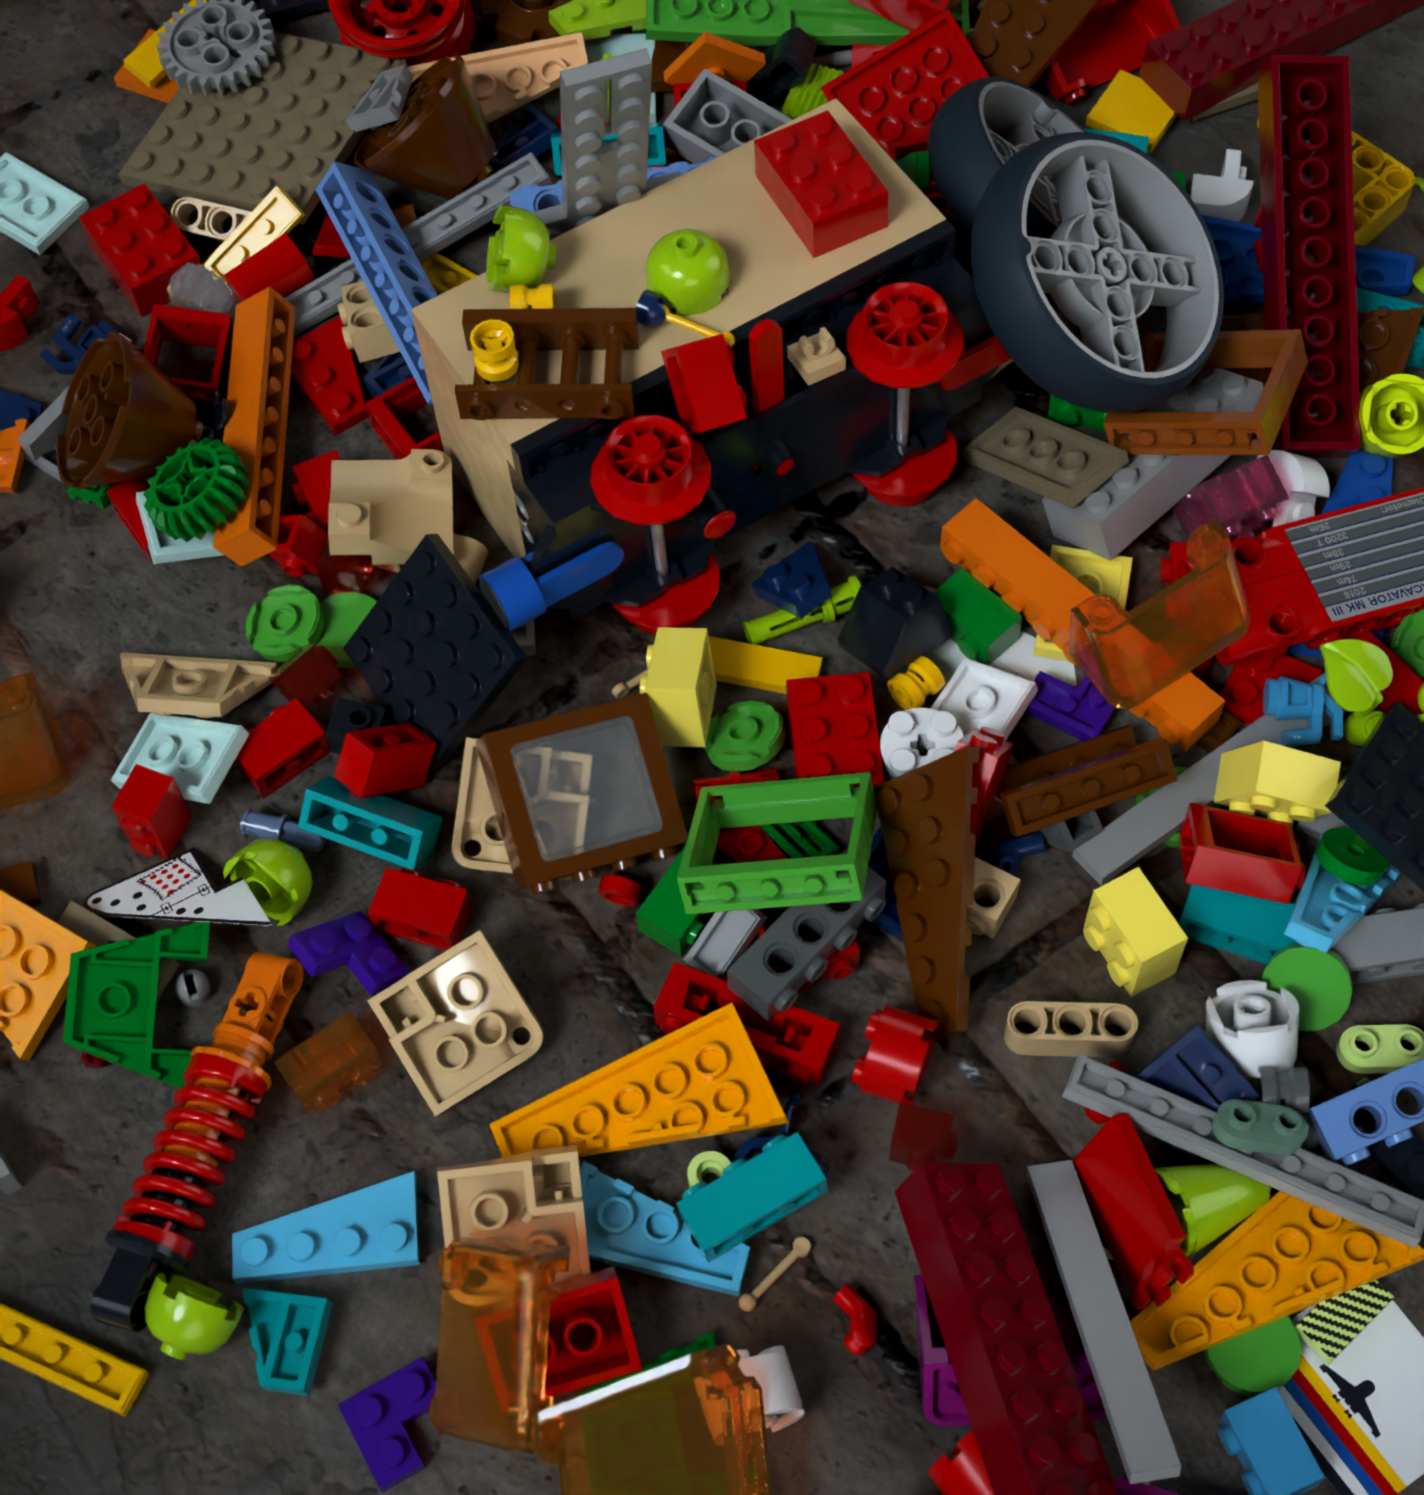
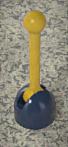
M646 289L637 302L636 310L639 324L657 327L667 320L706 337L723 333L725 341L731 347L735 343V337L730 332L719 333L670 313L669 304L658 293Z

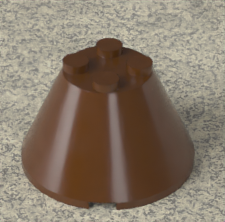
M457 53L453 55L456 60L452 61L448 56L443 57L411 83L401 117L398 120L383 124L375 130H369L354 155V163L359 168L446 199L447 201L466 191V187L473 180L478 184L488 176L492 170V166L489 163L495 158L499 150L496 148L465 62Z
M108 332L107 336L109 337L106 340L98 337L89 346L76 368L64 400L62 414L68 415L65 437L57 436L56 457L61 480L65 485L72 488L84 489L154 477L157 474L155 467L162 466L167 461L166 455L173 456L177 453L178 446L186 448L191 440L199 442L202 435L203 423L196 420L195 402L123 335L114 332Z

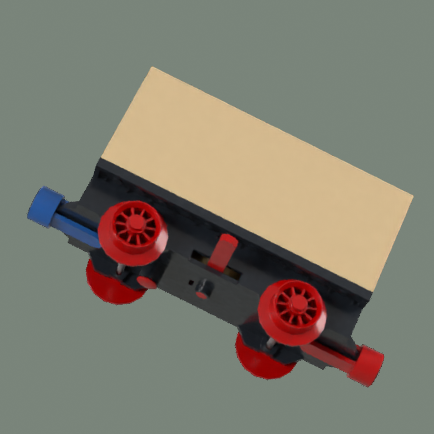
M837 98L642 194L639 200L620 205L551 239L550 243H554L557 246L554 268H546L542 280L533 287L538 288L540 284L554 283L557 308H636L641 294L647 289L645 267L648 255L654 244L661 237L675 230L695 229L709 234L718 241L726 252L731 282L729 290L726 289L721 295L722 301L715 308L702 314L683 316L676 314L675 308L669 307V310L672 314L719 333L730 332L734 335L735 343L732 346V350L734 352L735 364L733 370L737 384L743 388L746 395L747 406L745 413L747 419L701 433L687 434L680 421L661 351L707 337L667 320L657 327H648L638 323L639 349L623 350L621 383H632L635 406L634 418H618L614 420L605 418L487 419L481 421L461 419L455 395V385H473L475 367L474 353L467 350L462 326L463 309H510V293L490 291L489 286L492 282H487L485 272L411 309L444 453L451 459L453 473L514 556V558L479 576V584L484 598L509 632L546 613L547 607L563 609L569 618L573 620L605 602L612 603L614 608L629 622L634 623L642 631L656 635L658 627L691 628L699 621L702 614L710 609L719 592L720 569L711 553L714 543L846 472L853 473L855 479L862 483L868 493L878 501L892 506H911L923 502L935 492L936 488L949 479L957 463V441L948 426L950 416L980 401L982 387L993 376L998 367L1011 358L1003 349L988 324L978 299L974 279L955 259L956 229ZM828 110L888 190V227L813 258L757 179L755 173L754 140ZM825 327L834 338L836 346L846 358V370L808 386L788 359L787 346L798 342L800 337L804 335L807 338L819 333L820 328ZM537 350L534 384H560L563 350ZM580 350L578 384H604L606 350ZM517 371L509 379L491 382V384H516Z

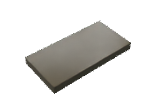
M1017 406L961 450L965 462L1072 509L1129 462L1126 450Z

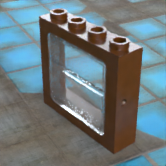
M646 693L483 734L475 741L518 891L531 888L532 895L558 888L556 880L569 876L572 877L573 884L598 877V868L612 865L614 872L638 866L637 857L652 854L654 861L677 855V846L687 842V831Z

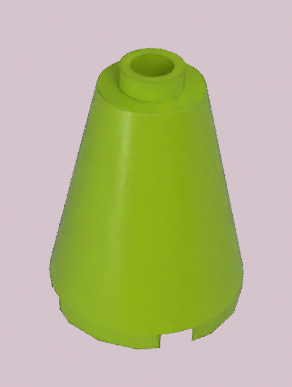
M1217 1163L1154 1168L1186 1235L1180 1246L1187 1258L1264 1206L1269 1201L1272 1187Z

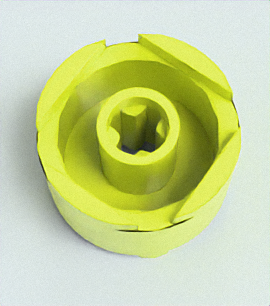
M1394 374L1368 385L1359 392L1361 449L1363 451L1395 459L1416 452L1424 447L1423 379L1410 374ZM1391 411H1393V416L1399 417V423L1395 424V420L1390 416Z

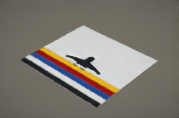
M1392 1300L1330 1365L1299 1337L1302 1352L1298 1368L1289 1381L1278 1389L1323 1475L1339 1495H1397L1424 1474V1337ZM1317 1304L1308 1307L1291 1319L1293 1325L1296 1327Z

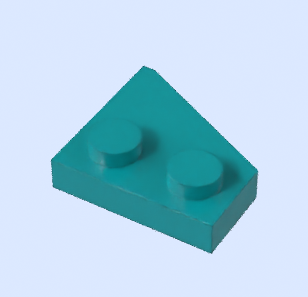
M244 1288L242 1296L250 1314L252 1328L249 1329L252 1347L257 1352L255 1365L259 1385L266 1391L310 1396L333 1303L327 1298Z

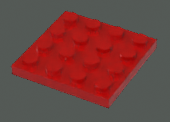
M949 9L825 84L821 87V90L828 102L837 98L888 154L886 143L929 134L937 112L949 96L964 85L975 80L987 78L989 75Z

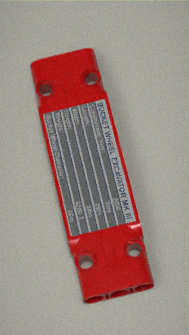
M1424 487L1275 526L1262 532L1256 539L1248 536L1239 537L1228 548L1181 560L1178 564V577L1181 587L1218 661L1222 665H1229L1260 655L1269 658H1279L1285 655L1292 645L1304 642L1307 649L1319 648L1327 642L1359 637L1367 630L1373 633L1398 626L1408 614L1411 613L1413 615L1414 612L1418 613L1424 609L1422 608L1424 607Z

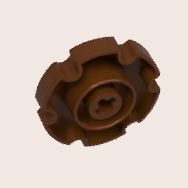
M480 0L485 27L487 29H495L496 39L507 46H514L559 37V33L549 23L548 12L573 0Z

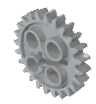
M196 0L197 6L192 8L184 3L185 12L183 14L172 12L174 22L163 23L166 32L158 34L161 44L157 45L162 67L166 70L170 81L176 79L180 89L188 85L192 94L200 87L203 90L204 96H208L212 89H217L218 94L223 96L225 87H230L236 93L238 92V83L242 82L247 86L251 85L249 79L251 75L261 78L260 67H270L271 64L268 57L275 56L276 54L273 47L276 44L271 20L267 19L264 9L257 10L254 1L245 5L244 0H235L234 2H231V0H209L206 3L203 0Z

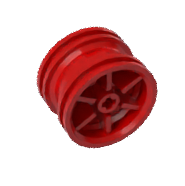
M328 0L329 8L339 28L343 45L356 47L369 55L384 59H405L407 66L437 61L445 56L453 58L454 53H457L459 56L467 55L473 41L475 17L470 0H370L372 2L368 3L366 8L361 7L363 0Z

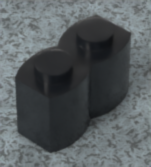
M800 27L785 31L778 38L776 44L759 50V52L765 54L766 65L746 82L747 93L767 105L775 102L781 96L783 90L794 88L803 82L818 44Z

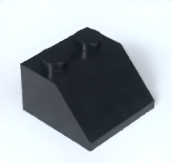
M892 566L859 588L837 640L840 647L887 679L950 638L951 634L941 598Z

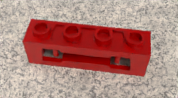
M674 962L653 1007L655 1024L659 1025V1028L664 1033L670 1034L709 1014L711 1010L709 1003L718 1006L717 1009L732 1002L742 1022L784 1037L785 1046L777 1044L776 1037L745 1026L764 1069L769 1067L782 1072L786 1079L798 1085L806 1086L811 1083L820 1087L839 1042V1023L791 1006L782 1014L777 1011L769 1021H766L728 989L727 981Z

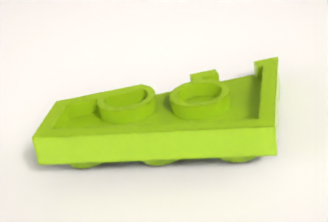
M573 0L549 11V23L560 36L582 32L584 41L610 36L613 29L631 26L633 31L646 29V0Z

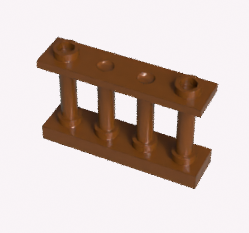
M636 308L463 309L462 326L467 350L472 351L470 334L476 325L490 319L501 320L512 327L515 337V348L519 350V366L516 384H491L490 381L483 379L477 373L476 367H474L473 385H455V395L461 419L481 421L487 419L605 418L614 420L635 417L632 383H621L623 350L639 349V327ZM537 350H563L560 384H534ZM580 350H606L604 384H578Z
M1126 725L1005 767L987 819L1006 813L1011 834L1019 837L1178 781L1168 742L1166 739L1159 737L1137 745L1132 726Z

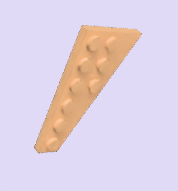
M582 32L460 56L467 67L487 124L560 87V71L588 64ZM437 61L408 66L407 69L413 75L412 82Z

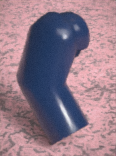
M1041 832L1001 840L990 860V864L1014 875L1024 856L1045 852Z

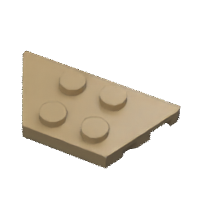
M125 652L120 654L121 669L138 712H151L160 716L180 714L195 715L203 719L222 717L278 678L277 663Z

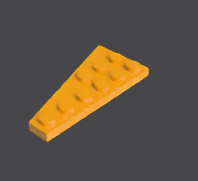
M0 889V1031L12 1043L13 1046L11 1048L19 1059L30 1061L67 997L71 953L96 947V945Z
M731 1002L489 1125L502 1158L530 1152L533 1149L575 1144L578 1157L787 1124L789 1120L737 1009Z
M1279 1191L1264 1206L1252 1214L1193 1266L1194 1275L1186 1283L1180 1284L1178 1280L1169 1287L1171 1298L1163 1306L1157 1307L1153 1301L1130 1321L1144 1362L1155 1371L1206 1350L1209 1347L1423 1261L1424 1249L1420 1245H1417L1414 1249Z

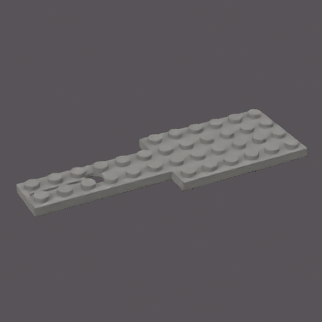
M647 48L560 71L562 204L533 212L541 218L549 230L550 240L620 205L637 201L642 194L681 175L680 171L647 180L652 61ZM608 80H609V119H608V125L605 126V123H607V117H608ZM613 134L618 135L616 141L602 143V137Z

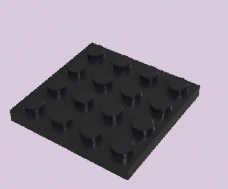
M426 534L343 647L379 702L387 709L388 715L395 725L411 723L437 743L428 772L439 771L528 659L438 534Z
M1396 700L1385 709L1325 807L1424 892V723L1413 712L1407 710Z

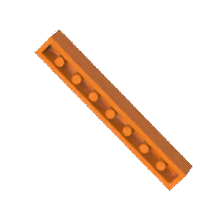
M270 286L237 304L235 308L227 392L229 413L224 425L223 443L233 448L241 456V460L250 472L247 477L250 486L243 491L246 499L237 504L239 512L229 515L227 518L228 524L222 522L217 526L213 547L241 567L276 550L278 546L296 307Z
M975 498L942 526L940 549L948 561L955 565L959 564L975 579L1018 612L1032 625L1034 631L1041 638L1052 641L1063 651L1065 657L1071 663L1081 665L1093 675L1101 688L1106 691H1112L1125 702L1127 708L1135 716L1145 718L1157 728L1160 736L1166 739L1168 743L1176 744L1186 752L1219 721L1225 704V700L980 500Z

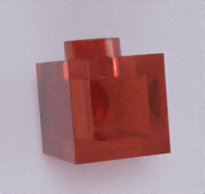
M327 538L316 568L324 592L331 594L358 592L364 594L368 583L374 577L376 565H372L371 555H330L329 539Z
M310 644L299 649L274 671L268 679L289 703L297 699L305 708L313 700L318 704L333 693L336 687L332 683L341 676V673L336 669L337 661L324 646L318 647L316 644Z
M900 1103L890 1146L889 1161L906 1164L907 1169L914 1171L921 1163H944L945 1157L955 1159L960 1132L951 1130L954 1115Z

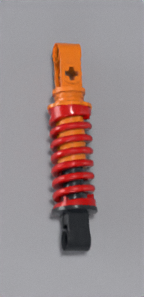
M264 952L252 954L247 961L242 979L229 1002L222 1022L217 1024L213 1031L214 1040L211 1046H196L193 1048L190 1054L192 1057L183 1077L186 1086H182L175 1091L173 1102L176 1108L170 1109L163 1117V1125L166 1130L157 1133L153 1139V1148L156 1152L150 1153L143 1160L142 1167L146 1175H141L134 1180L132 1192L135 1198H130L123 1203L122 1215L118 1216L114 1226L105 1236V1242L116 1251L101 1284L93 1294L90 1305L93 1320L135 1333L143 1331L147 1327L145 1322V1305L156 1276L159 1273H164L167 1281L170 1273L182 1275L188 1272L189 1262L196 1246L191 1239L179 1234L182 1227L192 1231H202L205 1228L206 1220L204 1217L190 1210L192 1205L205 1209L215 1206L216 1198L214 1194L202 1187H207L208 1185L222 1186L225 1183L226 1175L217 1168L218 1163H233L236 1159V1153L227 1143L228 1141L241 1142L246 1136L245 1129L237 1121L238 1119L251 1120L254 1118L256 1111L251 1103L259 1105L262 1096H264L272 1084L270 1081L271 1077L262 1067L265 1060H269L274 1052L273 1043L283 1026L284 1019L294 997L301 988L304 970L299 960ZM241 1006L247 1012L246 1014L240 1009ZM266 1014L272 1019V1022L267 1019Z

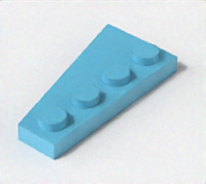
M1322 833V835H1321V837H1320V839H1319V841H1318V843H1317V845H1316V848H1317V846H1318V844H1319V842H1320V840H1321V838H1322V836H1323L1324 833ZM1315 848L1284 935L1295 939L1302 946L1315 948L1327 953L1398 881L1401 872L1390 862L1380 882L1371 886H1360L1345 882L1329 873L1318 861Z
M583 1161L580 1179L589 1260L739 1297L750 1255L749 1246L741 1243L708 1263L680 1213L676 1212L674 1207L660 1200L655 1201L636 1191L628 1183L618 1178L615 1180L599 1172L597 1167Z
M415 1171L233 1233L232 1279L236 1284L420 1265L417 1176Z

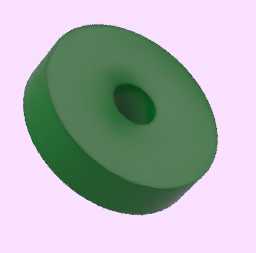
M1332 828L1327 830L1316 848L1318 861L1329 873L1355 885L1371 886L1381 881L1389 865V861L1352 829Z

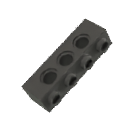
M846 849L842 854H847L848 850ZM868 867L863 900L840 902L850 907L847 911L838 912L831 909L830 905L834 903L790 906L727 970L728 989L766 1021H769L777 1011L781 1014L786 1012L797 999L799 988L807 980L811 983L816 981L825 971L828 965L827 959L837 949L840 952L847 949L857 936L858 931L856 929L866 919L871 922L882 912L887 903L885 900L887 881ZM842 870V871H837V872H838V873H847V870ZM811 932L819 935L821 939L816 942H806L800 936ZM776 963H785L792 969L785 973H777L770 967Z

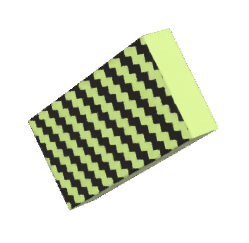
M1374 1280L1318 1303L1295 1328L1299 1333V1337L1330 1365L1394 1299V1296L1377 1280Z

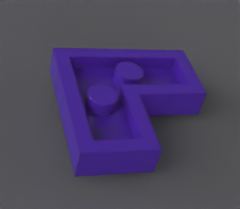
M1039 671L1034 680L1038 692L1024 713L1083 741L1103 733L1122 699L1112 691H1106L1101 688L1095 681L1094 676L1089 672L1086 673L1079 687L1075 688Z
M362 911L294 933L287 945L311 977L347 965L371 996L380 993L411 973Z
M423 1357L338 1404L382 1493L425 1469L404 1426L446 1403Z

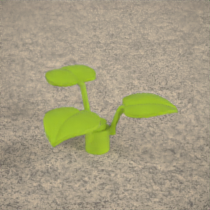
M1344 639L1324 643L1320 646V650L1324 659L1326 682L1330 695L1340 708L1345 711L1354 712L1345 720L1344 735L1351 744L1363 746L1383 712L1372 710L1383 701L1380 691L1387 688L1392 681L1393 670L1391 663L1383 650L1366 641ZM1424 683L1418 693V704L1423 713L1416 715L1421 722H1424Z

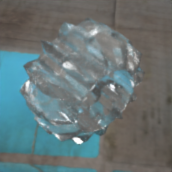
M187 262L178 272L174 273L166 289L170 301L181 308L228 314L235 300L232 294L233 289L225 284V279L217 276L214 270L206 269L202 264L195 265L194 263Z

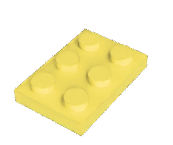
M1052 545L1050 558L1124 618L1133 557L1117 555L1110 561L1089 550ZM1037 634L1033 656L1070 662L1058 646L1049 639L1045 640Z

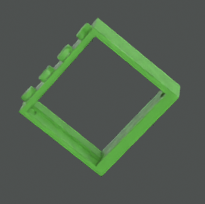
M871 773L701 787L677 875L686 915L862 901L877 815V804ZM860 783L859 787H853V784ZM723 796V799H715V803L712 804L710 797ZM854 817L847 854L712 865L720 829ZM847 870V873H838L837 871Z

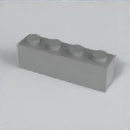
M1424 903L1410 910L1396 911L1394 908H1383L1368 916H1363L1330 949L1337 953L1349 968L1352 984L1424 974Z

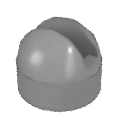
M190 969L180 973L177 977L175 992L181 1003L185 1006L199 1007L210 999L212 984L205 973L197 969ZM193 980L197 993L192 995L189 994L187 982Z

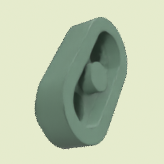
M1238 1099L1227 1100L1220 1105L1212 1120V1130L1216 1138L1224 1145L1239 1150L1291 1155L1300 1149L1308 1135V1125L1304 1117L1295 1109L1283 1105ZM1237 1118H1242L1245 1122H1241Z

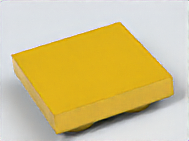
M1120 69L1088 114L1085 126L1102 131L1149 137L1147 152L1151 154L1177 117V114L1140 77Z

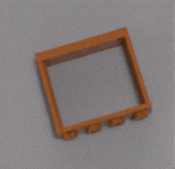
M1301 329L1219 331L1213 351L1202 369L1272 368L1254 412H1140L1141 410L1108 412L1103 424L1109 444L1126 450L1127 455H1269L1308 363ZM1146 333L1141 344L1145 372H1153L1163 350L1166 333ZM1251 433H1256V437L1259 440H1252Z

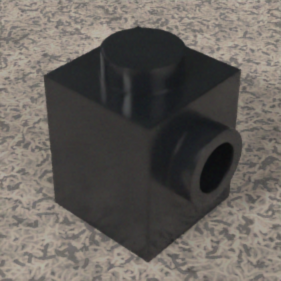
M339 698L325 734L331 752L340 755L347 732L389 726L391 723L386 708Z

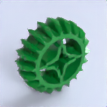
M205 437L200 442L191 440L186 448L178 446L177 453L171 457L166 455L167 461L162 466L155 467L157 474L147 480L150 488L143 494L147 499L144 508L152 519V523L160 531H163L169 537L171 536L174 540L181 538L188 542L193 537L201 540L207 531L215 534L217 526L222 522L228 524L227 518L231 513L239 512L237 504L246 499L243 491L250 486L247 480L250 472L241 460V456L233 448H230L219 439L212 441Z

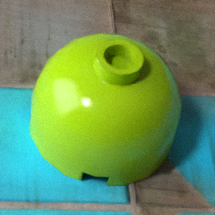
M500 205L493 219V224H500V229L496 232L495 237H489L486 278L487 282H492L489 290L510 293V285L524 284L528 288H533L542 280L546 268H554L557 246L554 243H550L549 230L541 218L533 212L519 207Z
M681 229L664 235L654 244L646 261L647 289L664 297L669 307L675 308V312L678 315L702 314L715 308L722 301L721 295L726 289L729 290L731 285L726 252L715 238L700 230Z
M260 839L251 842L226 862L223 871L224 879L229 875L231 881L243 877L266 916L274 920H280L276 926H283L290 922L302 910L308 901L313 884L310 868L301 851L276 839Z
M159 1273L148 1294L145 1305V1322L152 1335L163 1342L160 1348L163 1353L180 1360H186L189 1353L206 1355L222 1347L235 1330L244 1308L235 1300L232 1301L230 1308L218 1303V1298L222 1296V1293L208 1286L173 1275L169 1284L166 1282L164 1273Z

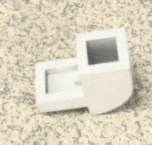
M1226 150L1221 177L1193 174L1189 196L1201 215L1239 222L1245 215L1254 181L1245 180L1247 167L1240 166L1241 150Z
M1271 450L1269 455L1257 456L1253 490L1277 495L1273 527L1315 516L1316 497L1329 498L1330 494L1329 480L1324 468L1312 458L1281 450Z

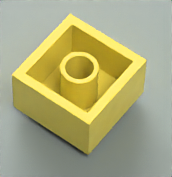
M658 627L654 644H649L647 647L646 662L649 670L647 675L641 676L640 694H647L662 746L706 747L717 688L707 628Z
M1264 740L1221 753L1213 803L1228 806L1229 811L1252 816L1258 814L1267 817V819L1291 823L1292 826L1293 822L1296 821L1313 822L1317 816L1332 813L1325 805L1338 785L1341 762Z
M1137 867L1093 890L1083 933L1090 947L1094 951L1100 950L1108 962L1107 969L1115 984L1119 987L1124 986L1129 995L1133 997L1176 974L1188 937L1141 869Z

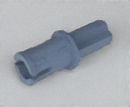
M248 808L244 812L240 823L242 835L262 839H276L291 846L314 852L322 850L326 840L324 837L298 828L299 822L292 821L291 816L286 814L279 817Z

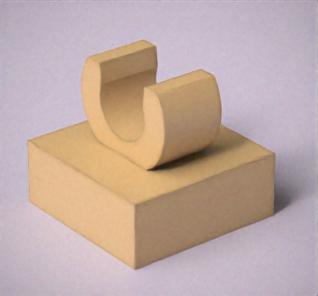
M825 327L820 328L819 333L808 338L804 335L800 337L798 342L787 346L788 359L808 386L846 370V358L836 346L834 338Z

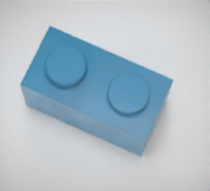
M1276 1387L1223 1412L1219 1420L1222 1427L1218 1428L1217 1432L1227 1453L1230 1456L1236 1454L1245 1470L1241 1474V1478L1249 1495H1301L1318 1487L1325 1476Z

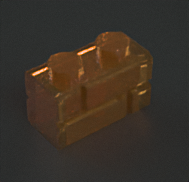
M347 1012L274 1061L281 1078L308 1115L316 1109L318 1112L330 1109L339 1101L341 1092L353 1084L362 1086L368 1083L377 1075V1068L383 1065L376 1047L350 1012Z

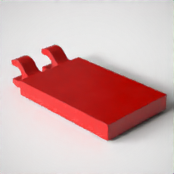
M1129 1114L1113 1115L1073 1160V1164L1083 1192L1126 1286L1133 1285L1130 1291L1132 1304L1137 1310H1142L1151 1301L1148 1294L1150 1293L1157 1307H1161L1171 1298V1291L1167 1284L1174 1278L1173 1272L1176 1274L1180 1284L1186 1283L1194 1275L1193 1265L1184 1255L1180 1246L1186 1235Z

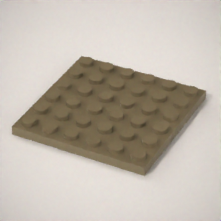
M274 32L276 44L273 47L276 54L275 56L268 57L271 64L270 67H260L261 78L251 75L249 77L251 85L247 86L242 82L238 83V92L236 93L230 87H225L223 96L218 94L217 89H212L208 96H204L201 87L194 94L190 93L188 85L181 89L179 88L121 169L118 176L123 185L136 188L145 183L150 191L181 198L192 197L251 212L276 186L284 189L306 214L299 222V224H305L320 201L315 189L334 161L342 164L346 162L367 130L355 132L346 124V119L381 72L402 65L408 68L405 59H384L372 56L356 47Z

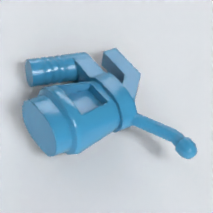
M1325 672L1317 683L1310 684L1285 676H1280L1278 679H1266L1263 689L1264 715L1274 716L1275 720L1278 721L1307 718V728L1281 732L1283 746L1292 747L1320 743L1322 738L1323 710L1331 717V740L1342 739L1343 710L1324 691V686L1327 683Z

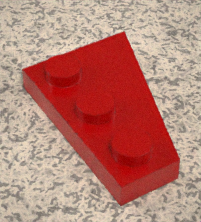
M340 316L294 340L291 364V378L335 436L369 418L352 354L347 349L343 337L342 327L344 325Z

